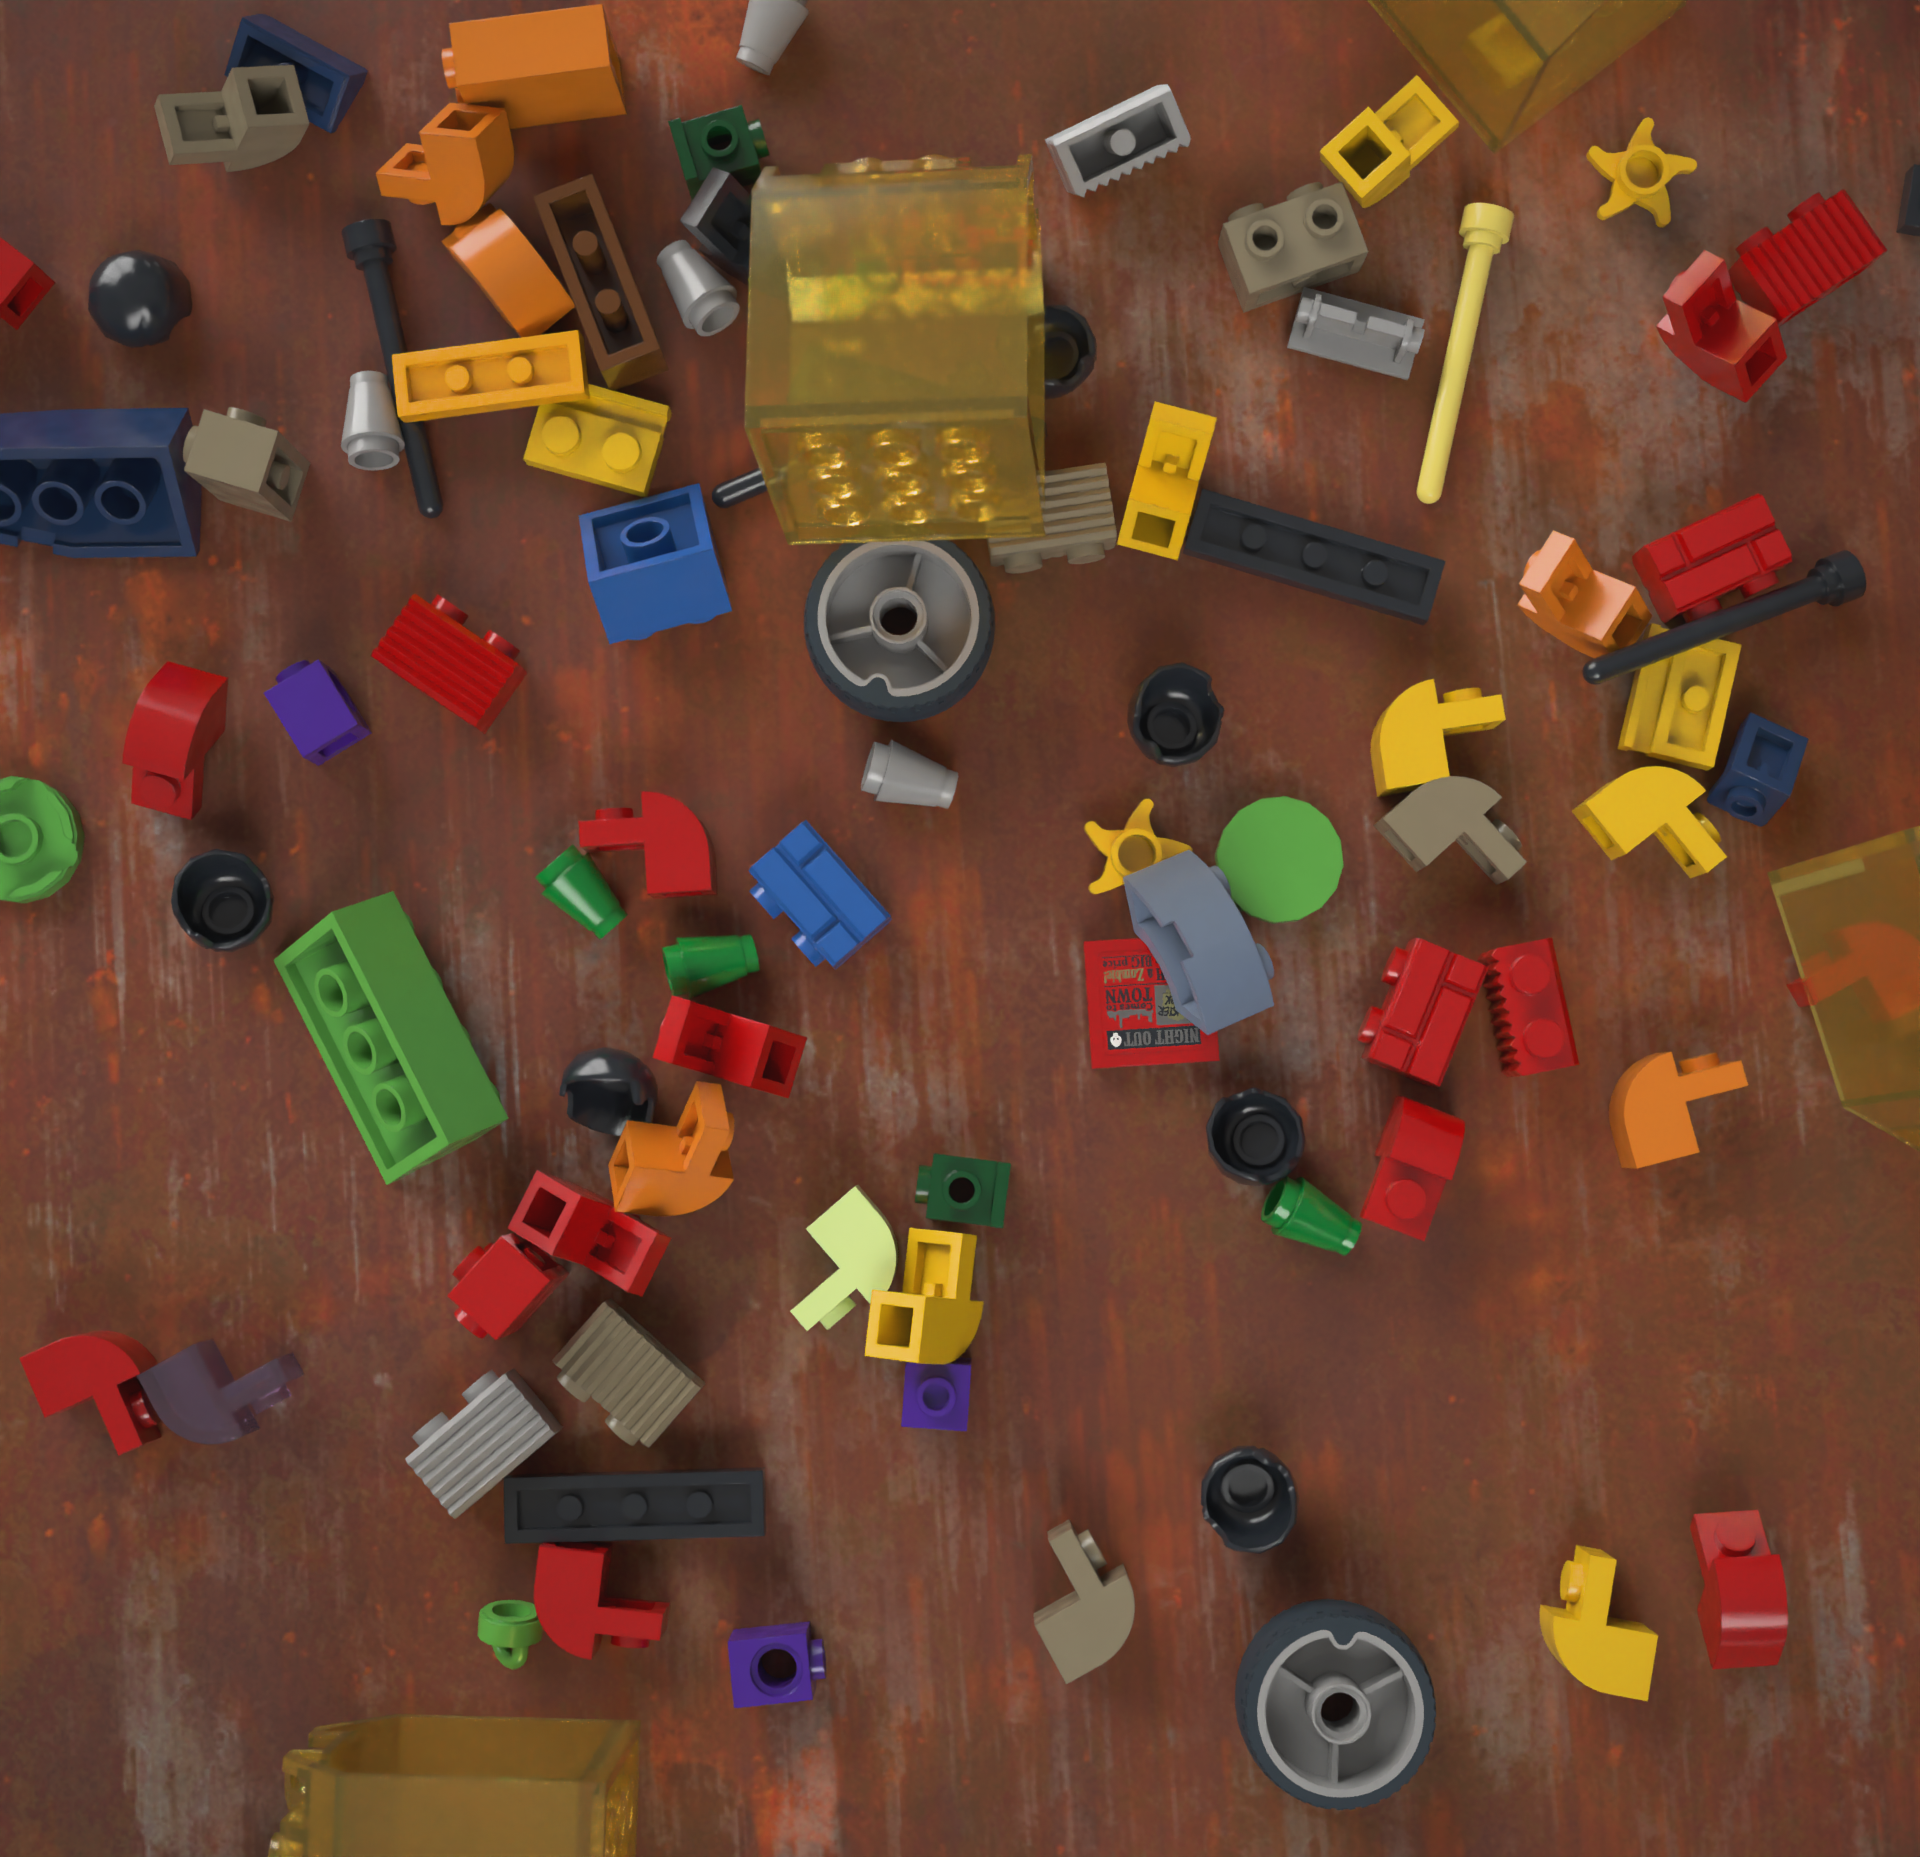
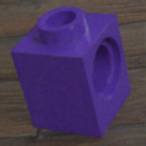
M319 659L313 663L303 660L287 667L277 675L275 680L278 684L264 692V695L302 757L318 766L372 733L334 670Z
M958 1358L948 1364L906 1362L901 1427L967 1431L972 1358Z
M810 1621L733 1629L729 1637L728 1652L734 1708L813 1700L817 1686L816 1680L826 1679L823 1639L812 1640ZM772 1649H783L793 1656L797 1670L785 1678L773 1677L764 1669L762 1655Z

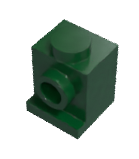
M742 105L681 122L680 118L668 121L691 200L697 194L712 168L730 173L743 187L763 181L758 159L769 156L768 147L760 120L755 119L747 122ZM732 140L731 144L724 150H714L710 147Z
M934 1153L932 1166L919 1165L915 1203L927 1205L926 1218L1003 1228L1011 1163ZM965 1177L973 1183L975 1192L969 1201L957 1202L950 1196L949 1186L954 1179Z

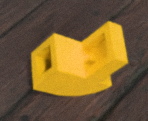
M1416 75L1376 113L1368 106L1320 150V160L1339 182H1343L1345 189L1361 207L1367 208L1383 199L1409 178L1410 170L1458 128L1459 121L1422 79Z
M1154 402L1117 545L1178 560L1217 417Z
M1434 679L1417 683L1405 690L1382 713L1372 734L1370 752L1377 797L1413 792L1429 781L1449 777L1443 736L1490 730L1497 727L1506 720L1502 694L1482 697L1481 688H1466L1443 694L1444 703L1438 704Z
M1651 766L1632 770L1607 783L1572 810V813L1610 860L1627 854L1652 833H1654L1690 879L1708 873L1727 858L1717 845L1721 842V837L1714 825L1701 813L1696 812L1692 814L1686 807L1706 790L1689 775L1672 768Z
M909 1228L902 1292L872 1290L865 1356L923 1364H948L958 1359L966 1351L977 1332L984 1301L970 1300L977 1235Z
M1576 1545L1574 1561L1567 1560L1565 1562L1560 1580V1596L1562 1600L1567 1601L1566 1609L1540 1604V1626L1545 1643L1556 1660L1584 1685L1602 1693L1648 1701L1658 1635L1642 1623L1608 1617L1617 1560L1601 1549Z

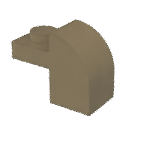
M294 65L231 68L222 91L159 94L154 105L169 165L224 162L226 172L259 167L273 162L295 149L309 126Z
M1442 777L1421 785L1373 825L1416 872L1430 864L1454 841L1461 846L1495 885L1510 879L1527 863L1518 852L1522 844L1514 832L1502 821L1495 819L1491 823L1484 816L1502 796L1488 785L1467 777Z
M1070 1519L1047 1531L1049 1543L1075 1591L1033 1614L1034 1625L1066 1684L1107 1662L1120 1650L1130 1633L1135 1613L1133 1589L1124 1565L1122 1564L1100 1576L1097 1569L1106 1565L1107 1562L1089 1529L1077 1534Z

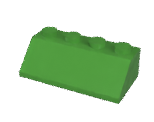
M394 891L332 911L273 960L386 1185L469 1144L509 1119L501 1104L497 1088L489 1080L472 1047L470 1035L460 1023L443 990L442 980L436 970L432 968L415 935L413 923L410 917L403 911Z

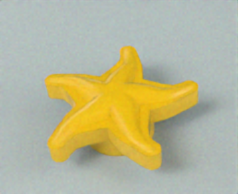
M1648 117L1642 120L1633 134L1626 151L1606 153L1598 146H1592L1587 152V160L1603 177L1612 182L1608 202L1597 211V217L1600 220L1613 217L1627 210L1633 204H1637L1653 214L1658 227L1664 228L1671 221L1670 202L1665 185L1678 174H1691L1696 169L1697 162L1692 158L1665 154L1660 148L1656 147L1651 137L1654 126L1652 118Z
M1144 799L1139 803L1129 817L1124 830H1104L1094 821H1089L1085 824L1084 831L1097 849L1107 857L1100 879L1090 883L1088 887L1091 894H1099L1117 888L1124 884L1123 877L1184 851H1192V848L1187 844L1167 838H1159L1154 835L1149 819L1150 812L1154 806L1151 799Z

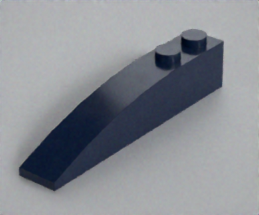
M189 408L65 409L1 413L0 544L18 547L21 541L53 546V554L71 558L197 557L200 551L202 485L184 471L186 466L183 460L184 442L189 430L193 427Z

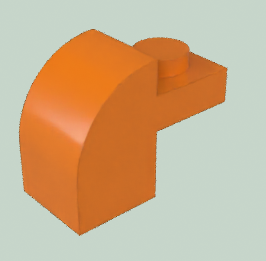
M450 102L419 132L422 145L406 143L376 172L381 196L408 199L411 203L419 205L436 202L441 225H457L469 220L507 182L512 173L514 146L506 109Z
M491 203L487 204L469 220L457 224L454 231L441 241L452 257L478 284L501 317L520 338L542 334L575 307L573 300L522 232L501 208L496 210Z
M1554 530L1542 549L1536 551L1528 560L1523 578L1519 583L1525 593L1517 604L1522 612L1546 632L1571 648L1592 658L1600 657L1636 643L1653 617L1635 586L1593 570L1576 540Z
M1662 1052L1646 1056L1630 1066L1618 1080L1609 1105V1122L1621 1168L1638 1169L1699 1153L1686 1102L1748 1086L1742 1061L1720 1063L1717 1052L1708 1053L1679 1061L1682 1073L1678 1074L1672 1052Z
M696 1081L677 1126L627 1120L608 1164L615 1212L660 1217L682 1215L709 1205L729 1188L734 1180L728 1151L734 1135V1117L731 1112L726 1111L721 1084Z

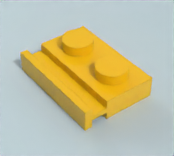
M588 384L590 399L539 405L523 458L527 465L644 498L647 497L663 445L665 428L672 414L669 406Z
M1651 623L1645 628L1643 640L1669 629L1661 628V625ZM1716 639L1636 670L1618 749L1624 751L1632 750L1646 754L1645 756L1698 769L1709 770L1713 768L1742 645Z

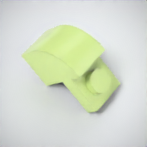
M859 1185L853 1187L806 1228L839 1267L838 1270L790 1311L806 1331L818 1321L828 1330L856 1306V1303L849 1296L856 1288L871 1303L872 1290L888 1291L894 1279L898 1263V1248L895 1234L886 1217Z

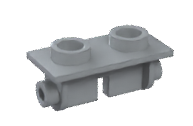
M1303 287L1287 348L1408 380L1415 354H1418L1425 329H1422L1425 319Z

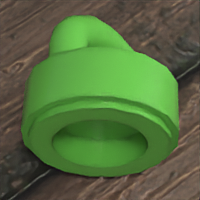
M500 1600L491 1602L480 1610L477 1636L481 1641L492 1645L496 1658L503 1666L516 1670L526 1663L529 1646L541 1641L543 1628L539 1622L535 1604L521 1600Z

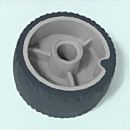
M901 525L882 526L883 528H873L860 533L856 537L853 536L841 544L836 551H833L822 564L807 595L804 611V635L809 656L816 672L827 688L841 702L851 709L875 719L892 722H911L926 719L947 710L965 697L981 677L992 651L995 633V613L992 598L983 575L969 556L956 544L936 532L927 531L920 527L908 525L906 527ZM897 607L906 608L917 617L914 629L901 636L892 635L881 626L884 615Z
M1318 1599L1310 1602L1306 1601L1294 1605L1290 1609L1283 1610L1271 1618L1255 1634L1239 1666L1235 1686V1708L1240 1732L1247 1749L1259 1768L1275 1785L1304 1803L1324 1809L1335 1808L1336 1810H1353L1356 1807L1364 1808L1368 1805L1379 1803V1800L1389 1798L1393 1793H1397L1401 1786L1410 1781L1412 1776L1418 1772V1767L1420 1764H1423L1430 1750V1742L1433 1741L1436 1726V1701L1428 1669L1420 1653L1405 1633L1386 1617L1368 1607L1344 1600ZM1342 1692L1352 1696V1709L1346 1717L1341 1720L1330 1721L1321 1716L1323 1702L1333 1693Z

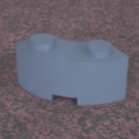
M1187 850L1123 877L1134 933L1147 945L1159 964L1170 988L1177 1012L1205 1034L1209 1035L1274 1006L1268 981L1274 977L1273 963L1265 948L1259 943L1255 944L1241 913L1231 898L1229 882L1218 866L1208 867L1196 854Z

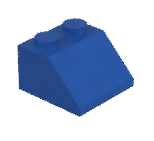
M699 483L579 515L588 583L609 644L627 639H645L657 631L687 623H704L717 615L732 611L725 575Z

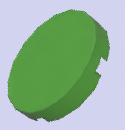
M14 776L0 779L1 901L29 903L50 897L70 881L81 862L85 835L79 813L64 793L42 781Z
M1287 796L1259 799L1239 810L1222 831L1215 853L1216 866L1223 871L1229 882L1231 898L1236 907L1249 916L1257 918V920L1271 924L1295 922L1322 908L1337 889L1344 865L1341 840L1330 820L1310 803Z

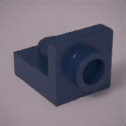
M1750 712L1739 726L1724 773L1710 789L1707 802L1728 812L1737 819L1748 821L1760 827L1765 826L1791 796L1809 739Z

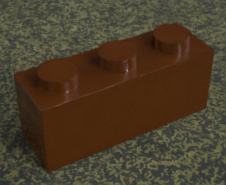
M593 174L533 196L597 364L609 390L616 391L668 371L669 368Z

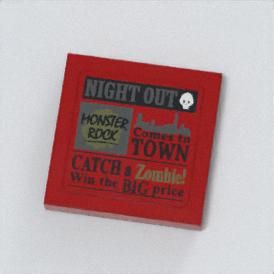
M1140 938L1083 942L1091 1069L1220 1061L1218 1031L1207 1035L1176 1011L1170 988L1162 970L1147 945Z

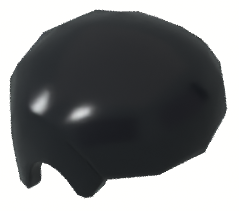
M133 250L112 255L99 265L89 282L88 311L91 318L106 338L130 348H139L146 345L152 346L169 340L174 326L181 319L191 314L192 299L189 280L175 262L150 252Z
M1032 303L1026 312L1016 320L1011 322L1005 320L999 328L996 354L1011 383L1030 397L1047 400L1062 397L1073 392L1088 378L1097 360V342L1086 318L1066 305L1044 304L1042 306Z
M1180 662L1158 667L1137 685L1128 704L1127 723L1135 744L1148 759L1169 767L1186 765L1200 760L1217 743L1222 725L1221 719L1224 716L1225 709L1218 702L1211 687L1212 678L1208 673Z
M213 849L191 857L178 872L174 879L171 904L173 914L180 927L193 942L204 949H212L215 952H235L256 943L272 923L274 896L267 878L251 858L242 853Z
M609 1047L580 1052L565 1068L559 1090V1095L565 1097L567 1092V1114L571 1120L591 1130L614 1136H621L627 1120L652 1123L658 1100V1085L651 1069L628 1051Z
M1255 1087L1229 1097H1222L1215 1104L1206 1125L1209 1156L1224 1176L1243 1185L1263 1186L1285 1178L1296 1169L1303 1155L1306 1143L1302 1118L1287 1099L1265 1090L1261 1091V1089Z
M1251 1445L1236 1446L1215 1457L1201 1480L1202 1514L1204 1520L1222 1538L1227 1548L1233 1551L1261 1554L1282 1544L1296 1524L1300 1499L1297 1482L1290 1469L1275 1454L1265 1448L1258 1449Z

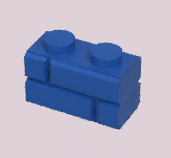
M807 820L800 823L777 846L768 851L748 870L758 881L749 892L773 919L784 911L795 923L800 931L791 939L815 967L826 959L836 970L892 920L891 915Z

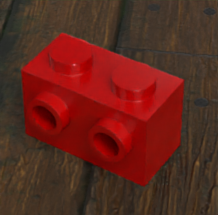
M511 1233L500 1236L494 1244L491 1242L485 1248L479 1245L470 1252L452 1273L459 1283L447 1296L459 1306L454 1312V1316L467 1330L480 1339H484L489 1334L493 1339L499 1340L518 1331L570 1273L546 1251L518 1234Z

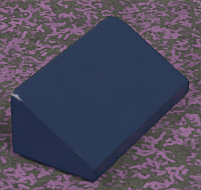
M256 14L242 17L224 75L228 77L231 68L294 65L309 122L329 133H334L364 84L368 70L266 14Z

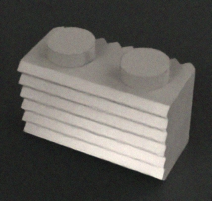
M1168 84L1154 86L1045 139L1066 191L1073 195L1084 197L1087 190L1096 192L1098 185L1107 186L1110 179L1119 181L1121 174L1130 175L1133 168L1142 169L1144 163L1153 164L1155 158H1165L1167 152L1177 153L1178 147H1188L1191 137Z
M491 1369L462 1393V1396L469 1404L456 1416L449 1420L442 1411L412 1436L419 1447L405 1458L407 1464L414 1469L416 1475L423 1480L424 1485L430 1488L432 1494L439 1499L441 1505L447 1509L449 1515L454 1519L469 1509L563 1428L515 1369L506 1372L500 1378Z

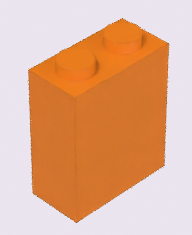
M603 4L449 23L452 48L442 49V62L448 88H455L458 103L505 108L510 129L627 114L620 55Z

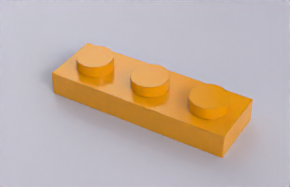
M579 330L392 355L397 415L404 423L590 399L584 337Z

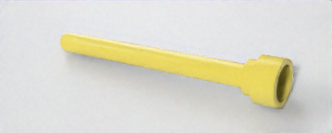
M1471 203L1464 207L1459 234L1464 237L1463 247L1468 250L1416 491L1419 500L1426 504L1435 503L1442 494L1492 257L1500 252L1501 245L1507 243L1510 238L1514 214L1509 209L1494 204Z

